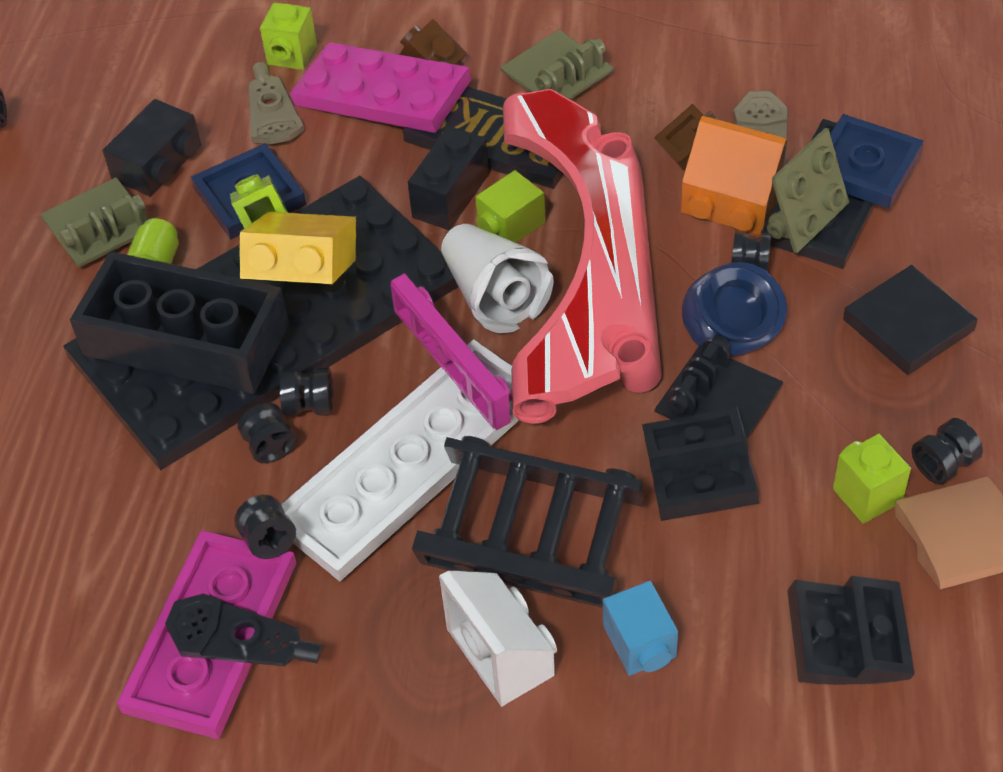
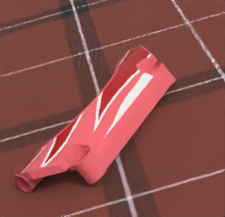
M552 89L511 95L505 100L503 105L505 143L534 152L563 172L574 185L581 198L585 218L584 243L575 276L553 315L518 353L511 368L513 415L517 420L524 423L536 424L543 423L554 417L556 404L574 401L618 379L621 380L623 386L628 391L634 393L649 391L659 383L662 370L642 169L630 137L621 132L601 135L600 123L595 114Z

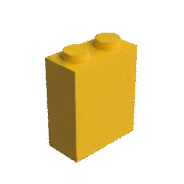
M267 212L240 232L241 279L333 284L356 261V217Z

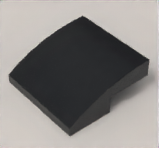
M738 407L642 424L661 521L759 503L758 490L748 456L747 440Z
M851 576L844 586L794 580L787 592L798 682L829 685L878 684L909 680L915 675L900 582Z

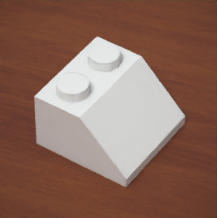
M447 571L439 575L447 630L501 707L555 676L554 653L557 652L555 641L544 625L541 624L536 627L527 615L529 613L527 604L515 587L508 589L497 573Z

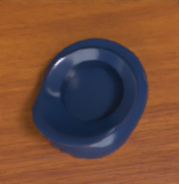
M744 262L724 264L702 275L691 284L682 303L683 323L692 340L699 346L707 338L720 335L726 338L730 344L728 348L729 357L747 354L769 344L781 332L787 317L786 298L776 279L766 270Z

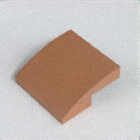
M988 476L895 501L896 518L917 544L918 562L940 590L1003 573V495Z

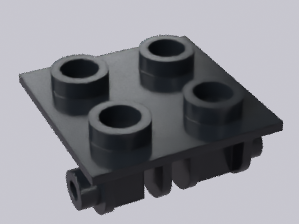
M715 335L713 338H707L702 345L698 346L660 400L654 412L669 419L738 407L747 440L782 387L783 381L729 358L728 348L730 344L728 340L720 335Z

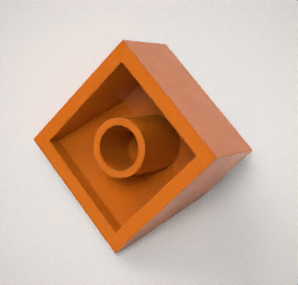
M702 116L682 181L681 213L760 235L778 202L771 178L784 167L787 138Z

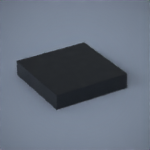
M912 264L845 307L843 320L906 375H910L975 331L978 320L977 317Z

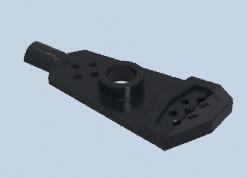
M204 593L174 601L165 622L166 628L180 656L274 666H286L294 659L318 664L324 648V644L301 640L298 629L294 626L223 603L221 599ZM250 627L255 630L253 636L247 640H239L235 637L236 633L242 628Z

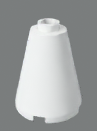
M460 224L452 228L444 237L441 246L442 255L474 318L485 329L495 333L514 332L520 329L517 323L522 322L528 316L534 320L542 312L550 299L554 280L553 275L549 272L548 262L541 254L471 224Z

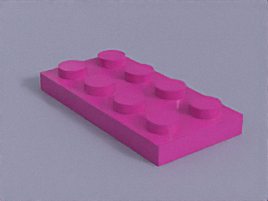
M328 42L292 89L290 95L295 106L436 133L472 79L469 67Z
M201 530L117 702L121 714L219 740L252 663L180 656L166 628L165 622L174 601L204 593L221 599L223 603L272 619L296 566L294 553L286 551L275 558L259 559L252 555L244 540ZM250 627L242 628L236 633L235 637L239 640H247L253 636L255 630Z

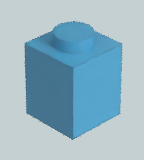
M651 581L603 599V627L628 676L643 670L646 672L659 670L666 666L671 659L676 658L678 630Z

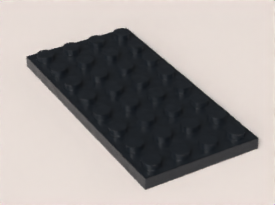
M361 175L295 212L299 214L356 217V261L333 284L244 279L281 287L289 325L255 394L84 356L77 338L63 345L70 361L160 471L236 425L242 415L250 408L258 404L271 403L280 398V375L283 369H298L301 373H311L315 368H328L403 322L394 312L390 286L391 280L405 273L417 288L422 286L426 289L433 303L458 288L442 253ZM240 244L197 268V270L241 279Z

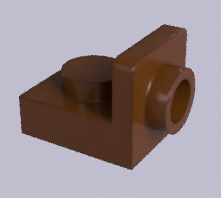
M693 103L654 137L658 144L683 170L687 167L702 116L719 120L711 111L703 115Z

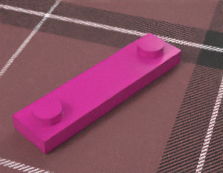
M405 273L391 280L390 286L394 312L493 429L499 430L511 423L509 402L512 401V393L505 380L499 375L494 377L434 308L433 301L424 287L420 286L417 288Z

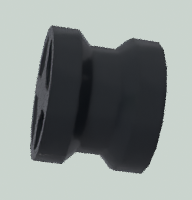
M735 230L731 263H749L767 271L772 234L762 233L755 237L748 236L745 231Z
M274 403L258 404L245 412L238 421V431L243 440L249 443V450L254 460L259 463L276 462L289 454L296 445L297 437L292 427L284 423V414L280 407Z
M262 494L246 500L238 508L234 517L235 527L239 534L245 539V543L252 555L259 559H271L280 556L293 545L296 538V527L292 520L285 514L278 499L271 495Z

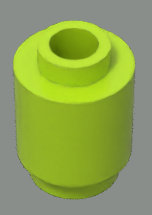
M149 219L138 227L127 255L172 264L179 245L177 230L165 220Z

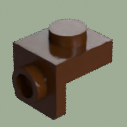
M434 19L422 29L415 25L400 41L404 48L399 55L457 65L467 54Z

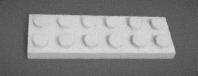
M473 339L467 346L494 377L499 375L505 380L512 393V366ZM441 367L281 504L285 514L290 517L296 527V538L293 544L338 581H341L455 479L459 465L451 463L444 448L446 437L462 440L463 436H474L492 445L519 421L513 415L512 401L509 402L511 423L499 430L493 429Z

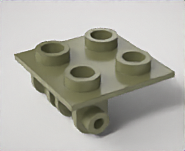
M557 30L501 66L500 71L529 92L552 89L571 100L613 72L614 67L603 60V53L606 51V48L599 38L594 40L589 38L581 45L561 30Z
M824 128L771 178L781 210L769 218L767 231L776 239L781 237L789 238L794 253H798L849 203L828 128Z
M116 177L40 214L78 268L133 241L138 227L149 220L143 212L145 205L140 196L137 194L131 197Z

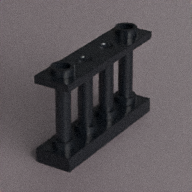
M463 436L462 440L446 437L444 443L446 453L451 463L458 464L459 467L440 528L434 529L433 534L417 530L412 551L420 564L448 571L497 573L505 585L603 608L604 598L619 593L616 578L609 576L610 572L606 569L623 502L642 506L644 495L640 480H635L633 474L621 469L609 468L604 473L493 448L487 441L474 436ZM479 469L506 475L488 540H483L481 545L462 541L463 537L459 535ZM526 480L555 487L537 551L531 552L530 557L511 553V548L507 546ZM574 491L603 498L586 563L580 564L579 569L561 565L560 560L556 557Z

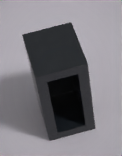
M154 98L102 151L111 179L116 177L122 185L151 197L163 184L171 179L172 175L189 157L196 153L201 146V141L193 114Z
M452 126L446 128L408 180L412 218L449 231L489 176L487 138Z

